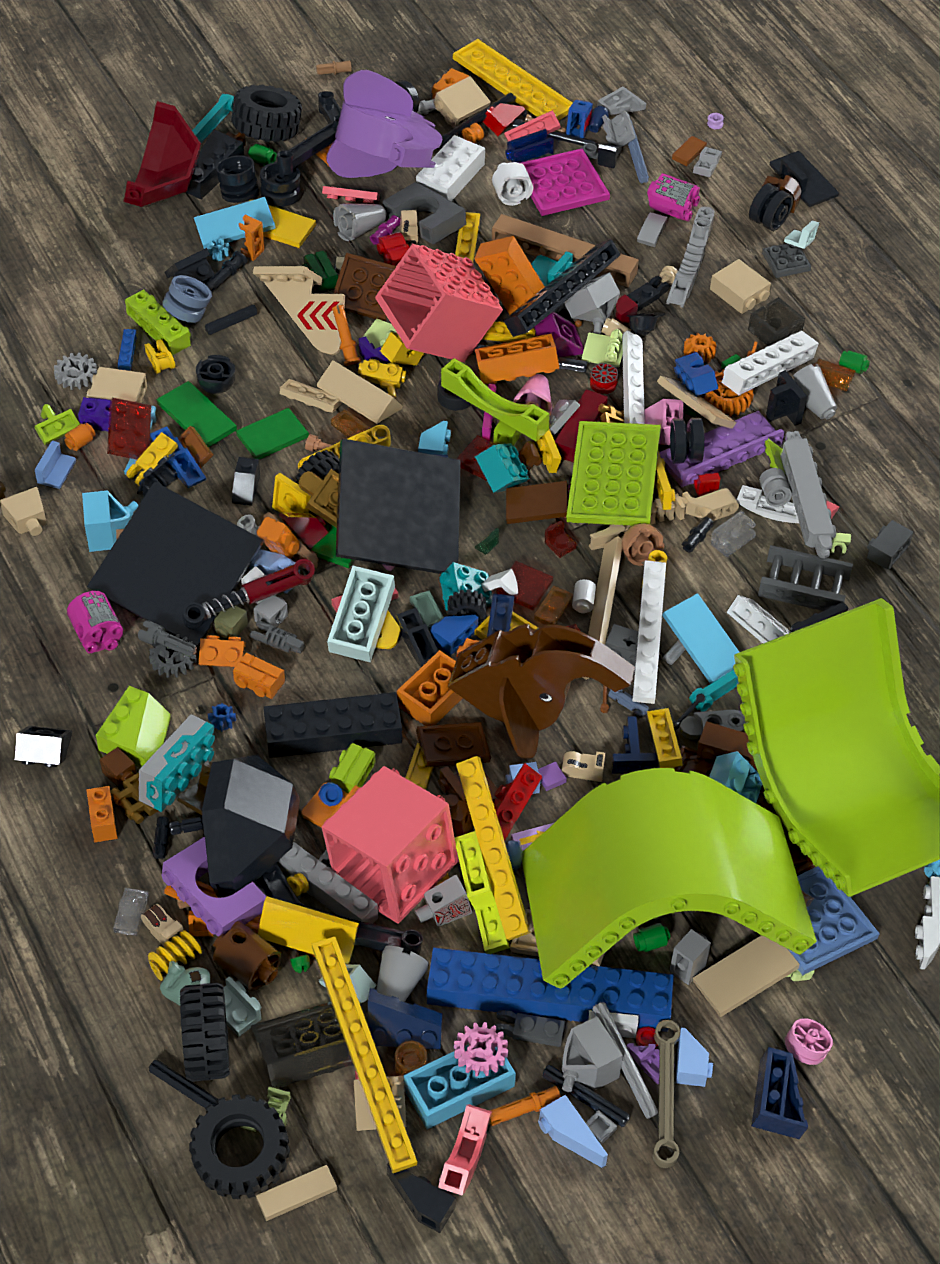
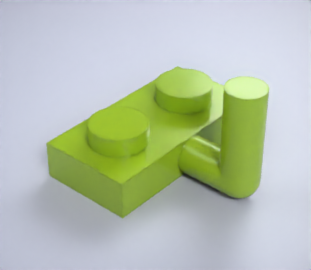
M45 404L41 411V417L43 419L48 418V420L35 425V430L44 445L65 436L67 432L80 425L71 409L55 415L50 405Z

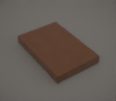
M567 481L506 488L507 524L567 516Z
M481 722L417 726L416 734L425 767L456 765L475 756L481 759V763H489L491 760Z

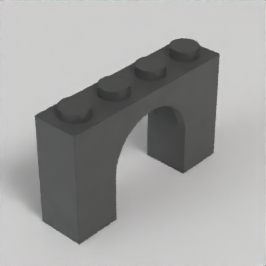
M414 182L383 201V207L386 210V217L388 219L392 215L401 219L402 210L433 212L432 215L419 222L421 238L433 245L467 225L464 208L418 182Z

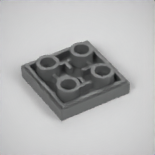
M787 243L763 248L762 254L776 278L811 271V264L800 247Z

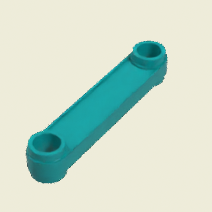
M222 94L219 102L192 130L200 143L232 111L234 96Z
M734 669L704 689L697 688L689 697L691 704L697 700L696 696L698 694H704L705 701L699 703L695 708L705 712L712 706L714 701L736 688L739 682Z

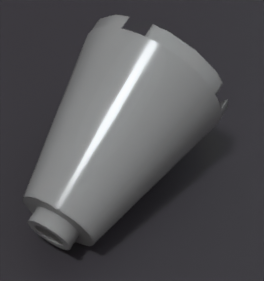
M343 203L334 209L335 227L338 226L340 232L337 233L343 240L351 241L383 223L387 213L380 204Z
M810 364L793 375L794 381L807 395L805 406L820 419H830L833 417L837 406L819 365L816 364L814 367Z
M392 945L385 946L382 953L377 993L388 997L394 996L399 998L400 1001L405 1002L427 971L429 963L414 952H410V955L402 952L404 948Z

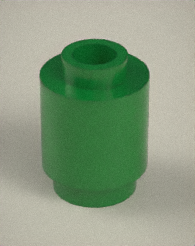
M259 144L251 146L248 152V156L255 163L263 166L275 162L277 157L273 149Z
M849 350L848 352L843 351L839 360V366H842L845 370L862 374L863 371L866 372L868 370L870 361L867 360V355Z
M661 923L638 929V932L633 933V940L639 952H648L667 946L670 934L666 926L663 927Z

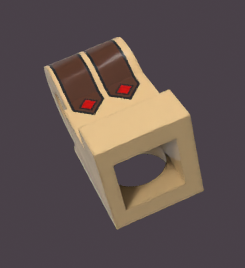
M155 904L141 914V919L145 926L163 946L172 936L179 937V933L183 930V926L177 920L174 921L159 904Z

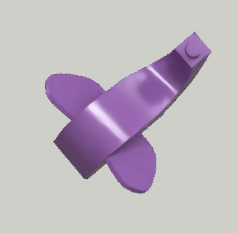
M360 70L348 76L343 84L344 101L336 130V140L331 145L326 157L331 169L341 177L356 178L392 171L397 165L400 167H436V163L431 161L433 150L441 145L442 136L434 129L435 125L412 111L413 100L410 94L392 80L373 71Z

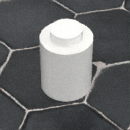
M579 580L575 583L572 607L577 612L587 613L592 611L596 592L595 583L590 580Z

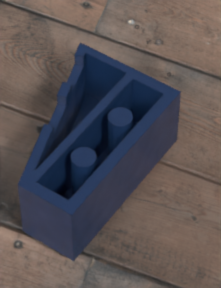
M370 988L367 1025L375 1046L441 1049V1013L417 1004L411 1005L402 1002L397 997H388Z
M768 1047L761 1057L751 1127L800 1139L808 1129V1123L803 1114V1100L800 1098L797 1084L799 1082L792 1053Z

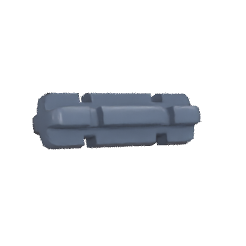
M622 689L617 692L610 690L609 697L615 701L617 699L619 704L630 711L634 710V713L640 717L647 714L649 707L644 703L633 702V696L626 692L623 693Z

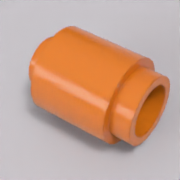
M88 423L80 424L65 434L64 442L69 449L77 451L93 440L95 431Z

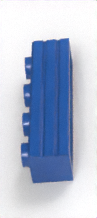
M124 329L117 364L119 370L131 371L137 340L136 329Z

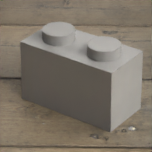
M691 929L674 947L670 972L689 986L693 981V977L706 967L711 942L703 934Z

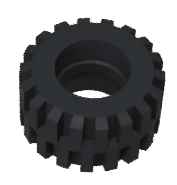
M323 450L322 453L320 451L316 452L307 461L305 460L302 467L299 468L295 483L299 485L301 475L307 471L313 472L323 480L331 469L339 474V458L331 451Z

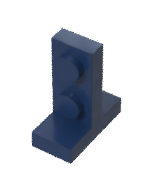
M636 716L627 717V724L622 728L623 739H627V744H624V754H613L612 774H628L635 771L658 768L656 753H640Z

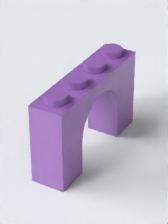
M205 837L163 862V881L168 886L171 885L179 899L191 907L193 914L206 923L208 930L212 934L217 936L225 935L235 922L241 921L243 924H247L262 914L266 895L253 882L233 895L224 898L208 896L198 888L196 881L208 872Z

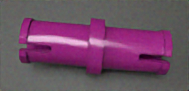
M392 215L389 220L379 225L378 230L370 236V241L377 245L379 237L392 234V231L400 225V219Z

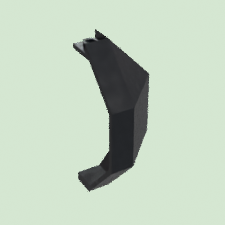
M258 755L212 762L202 808L209 881L218 898L231 896L251 882L255 883L292 849L300 797L293 783Z

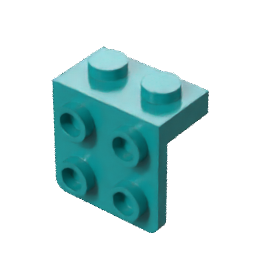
M566 251L558 262L543 255H538L531 265L543 285L546 286L573 264V254Z
M453 562L440 576L445 610H448L447 601L450 595L453 596L454 592L459 594L460 590L467 592V589H471V593L475 590L478 591V594H483V597L486 599V606L491 607L492 590L485 592L481 585L489 578L488 573Z

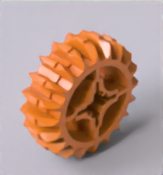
M724 370L721 373L715 371L718 389L700 396L730 417L733 413L739 415L740 412L745 413V410L750 407L753 400V389L738 395L722 383Z

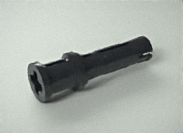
M235 251L229 260L223 262L222 268L205 283L211 293L228 277L236 275L237 270L241 266L247 264L245 255L240 251Z

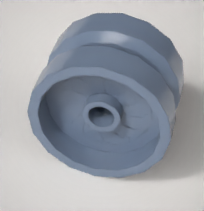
M183 275L175 276L171 281L169 291L163 299V307L172 316L182 321L199 322L205 313V307L210 302L212 293L205 284L195 278Z

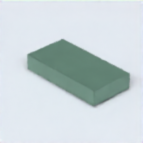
M430 591L410 596L412 607L417 608L423 624L426 623L429 631L436 622H440L444 618Z

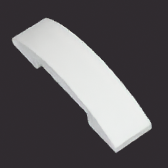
M742 485L737 497V502L741 506L769 519L799 523L794 503L788 502L779 507L770 506L766 502L765 496H762L761 489Z

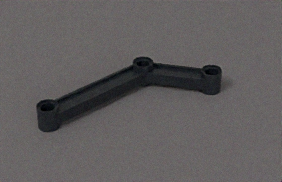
M322 91L318 94L319 113L323 114L328 125L291 149L277 153V169L279 174H292L296 166L336 140L335 135L341 108L334 99V93Z
M277 862L257 880L268 897L305 907L299 902ZM329 914L359 923L354 945L383 951L385 946L392 945L404 948L402 952L409 955L410 952L420 955L423 936L416 930H406L403 932Z

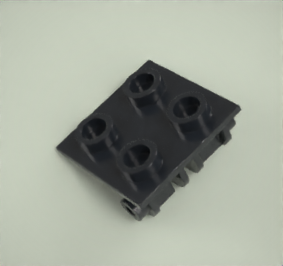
M175 453L169 457L164 456L157 463V467L154 469L150 467L143 474L144 478L139 482L140 487L137 494L143 491V496L145 497L154 482L167 487L176 480L177 472L169 469Z

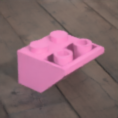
M662 399L644 410L645 424L661 425L660 445H670L671 420L683 419V401Z

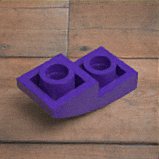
M366 336L359 338V353L365 360L375 359L383 364L391 363L380 352L381 347L375 348Z

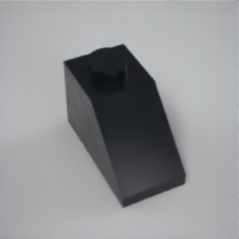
M238 458L234 474L232 504L253 505L260 478L259 459Z

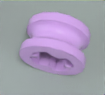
M712 113L708 115L707 124L712 129H720L723 127L724 117L722 114Z

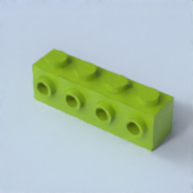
M143 289L125 299L127 314L155 341L161 339L172 356L191 346V333L189 329L181 325L176 317L168 313L163 305L156 301L153 295H149Z

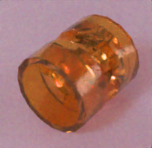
M406 1041L397 1047L395 1052L396 1076H403L404 1079V1075L427 1064V1051L419 1042Z

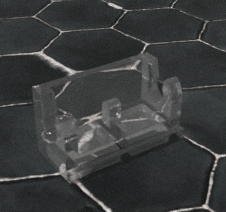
M741 510L713 531L711 545L724 556L729 557L756 537V532L750 528H754L756 524Z

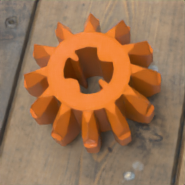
M697 333L696 336L690 334V337L684 342V356L697 352L702 357L703 363H710V360L714 359L716 355V342L713 341V337H707L706 333L704 335Z

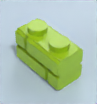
M352 743L348 750L344 749L339 758L340 763L338 767L334 766L332 768L329 779L347 793L355 785L362 787L376 763L374 751L366 748L363 749L361 746Z

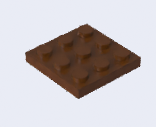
M346 253L333 294L345 295V311L386 322L387 316L375 297L396 266Z

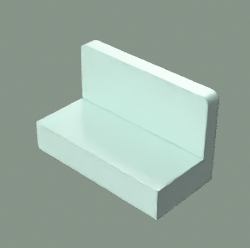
M812 220L802 229V232L793 230L785 237L784 242L805 249L814 241L819 222Z

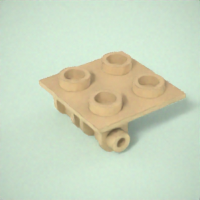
M403 1076L387 1077L404 1127H406ZM355 1079L356 1131L377 1129L360 1081Z

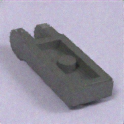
M505 1010L497 1012L498 1020L513 1023L515 1026L513 1028L508 1024H495L496 1033L503 1032L504 1036L513 1037L516 1040L561 1047L565 1021L521 1013L515 1014L512 1011Z

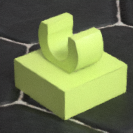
M836 533L835 538L832 540L833 545L830 553H834L835 546H840L842 548L841 554H845L847 550L846 545L848 546L851 542V534Z

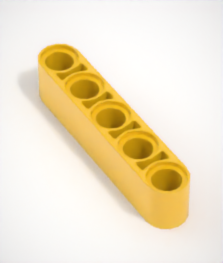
M377 425L348 438V440L387 447L391 445L390 431L385 425ZM340 442L323 449L333 452L340 458ZM311 455L299 461L298 470L300 467H302L304 461H307Z

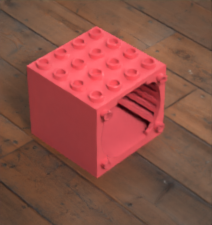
M412 244L380 289L375 299L407 349L448 359L455 358L465 363L500 313H502L503 309L499 304V300L492 294L490 287L483 281L482 275L475 269L474 263L469 258H461L453 253L447 254L439 249L433 250L425 245Z
M383 766L378 772L374 773L370 780L363 787H360L347 802L343 803L339 810L331 818H328L322 826L331 869L378 904V912L397 924L424 898V893L434 888L458 863L449 804L441 795L436 797L402 777L395 768L390 770Z

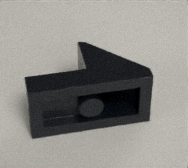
M608 143L599 144L598 165L615 168L617 156L621 154L622 146Z

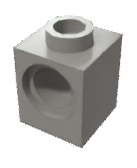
M275 595L263 599L254 607L256 623L260 620L277 627L288 617L287 603L283 598Z

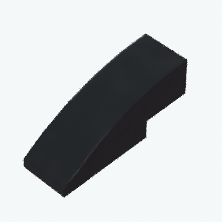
M413 608L397 614L395 621L400 626V634L408 649L421 668L438 650L426 623L423 624L417 608Z

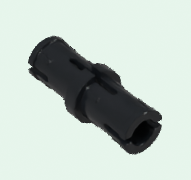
M703 517L699 524L690 530L689 536L681 544L682 548L686 552H693L698 543L703 542L706 538L707 532L714 525L712 524L713 521L708 517Z

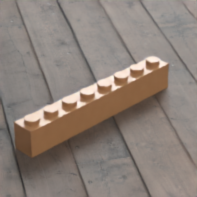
M503 214L500 215L492 227V241L514 236L524 253L536 257L543 255L557 262L567 251L573 254L572 262L574 263L595 246ZM620 254L616 260L597 274L596 277L610 273L615 283L629 288L637 275L639 259Z

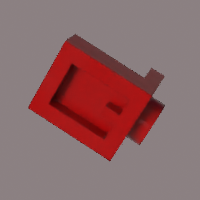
M719 473L698 475V479L694 480L693 483L698 497L719 490Z

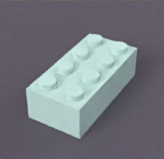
M352 566L327 641L329 652L371 662L395 589L393 575Z

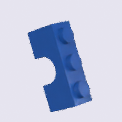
M697 352L675 359L676 367H674L676 377L680 378L682 384H686L688 391H692L695 396L718 389L714 370L709 365L704 366L703 359Z

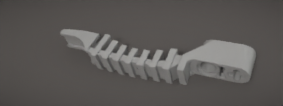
M710 207L698 209L689 244L687 245L679 271L676 273L666 304L673 303L684 307L686 299L690 296L713 226L715 211Z

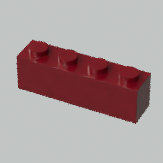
M585 390L578 402L579 408L567 420L555 440L561 459L574 463L579 422H601L600 416L603 413L598 411V407L600 404L607 405V396Z

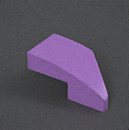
M634 1043L627 1044L626 1047L632 1058L658 1085L659 1049H655V1044H649L648 1046H634Z

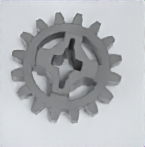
M70 353V357L63 356V361L57 360V365H54V376L57 379V383L63 384V388L70 386L71 390L74 387H78L80 390L82 385L88 387V382H92L93 375L97 374V365L94 363L93 358H88L87 354L82 357L81 353H78L77 356Z

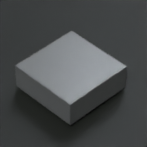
M600 1110L586 1122V1125L601 1145L617 1130V1125Z

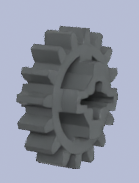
M184 637V638L182 639V640L188 642V638H187V637ZM161 644L156 647L153 646L149 650V660L153 670L158 669L159 675L165 672L167 678L171 674H174L177 678L180 672L186 675V669L192 670L193 663L197 662V652L192 657H188Z

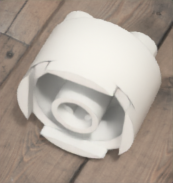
M516 162L498 165L492 177V184L502 203L513 206L520 204V201L524 198L527 200L533 192V184L525 166Z

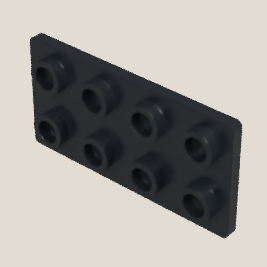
M800 151L770 161L769 165L783 180L788 175L798 182L801 188L800 198L808 207L839 196V192Z

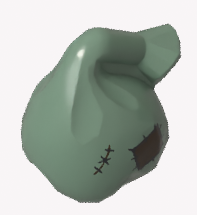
M170 961L168 973L160 985V990L166 998L180 1006V989L185 985L210 983V973L200 967H192L185 970L184 966L178 965V962Z

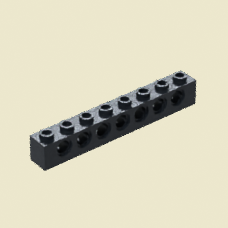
M612 239L596 244L503 320L511 335L515 337L529 332L616 260L620 253Z

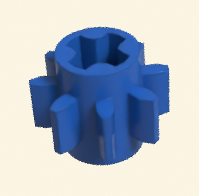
M221 703L215 707L212 706V713L208 714V721L214 725V728L223 732L228 728L232 729V722L236 721V713H233L232 706L228 707Z

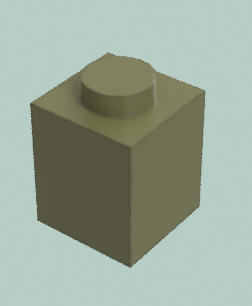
M234 606L235 608H229L225 610L226 612L221 611L214 619L215 632L222 638L238 637L248 625L246 610Z

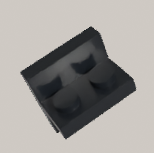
M205 248L176 262L164 273L167 278L183 275L203 282L214 275L206 259L210 253Z
M786 370L779 372L776 387L770 389L766 418L771 422L787 416L796 426L802 423L807 395Z

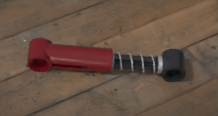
M300 559L294 565L243 584L240 591H232L230 595H223L219 599L214 598L209 603H189L183 611L184 624L189 628L196 629L202 626L205 621H208L212 615L216 616V613L221 611L226 612L225 610L232 607L235 608L234 606L239 604L244 605V602L251 605L298 585H307L313 579L314 564L308 559ZM306 569L309 574L306 576L300 575L298 570ZM191 612H197L200 615V617L197 619H191L188 616V614Z

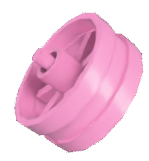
M811 1019L795 1021L785 1037V1045L789 1053H792L793 1057L800 1062L809 1065L821 1063L833 1045L829 1031L823 1025Z

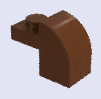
M788 175L785 176L784 180L767 176L762 187L770 183L779 188V191L783 190L793 196V204L790 213H794L801 197V188L798 182Z

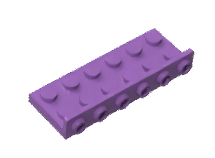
M759 411L735 420L736 424L731 429L721 426L704 433V457L702 463H691L687 455L684 463L673 464L670 448L659 452L661 458H664L665 468L681 487H684L688 484H693L694 480L698 479V475L713 474L726 470L730 466L742 463L756 455H761L765 452V440L770 439L778 446L782 445L784 431L782 429L776 431Z

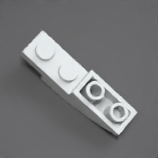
M931 876L929 884L924 886L923 896L924 899H927V905H925L921 923L916 925L915 938L919 939V945L916 947V959L920 960V969H925L930 964L940 947V877Z

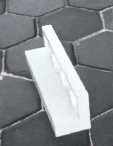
M738 595L727 611L731 617L762 643L792 633L753 599Z

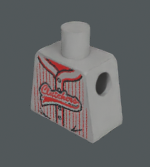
M457 875L425 892L426 905L415 910L420 923L433 917L437 926H442L472 914L466 891Z

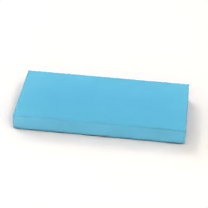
M262 197L194 217L203 248H207V242L216 237L224 239V243L245 238V231L239 228V223L244 225L242 220L244 215L261 221L263 232L276 229L266 198Z
M698 593L662 614L710 684L733 670V665L735 664L734 654L739 653V651Z

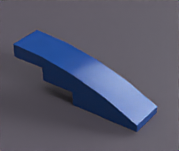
M168 427L149 434L151 442L162 432L178 444V447L173 452L175 456L169 467L177 472V477L187 488L206 481L205 475L189 450L182 446L177 437L174 438Z

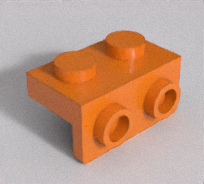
M207 635L206 639H200L198 665L234 668L244 656L246 643L241 641L240 637H228V640H219V636Z

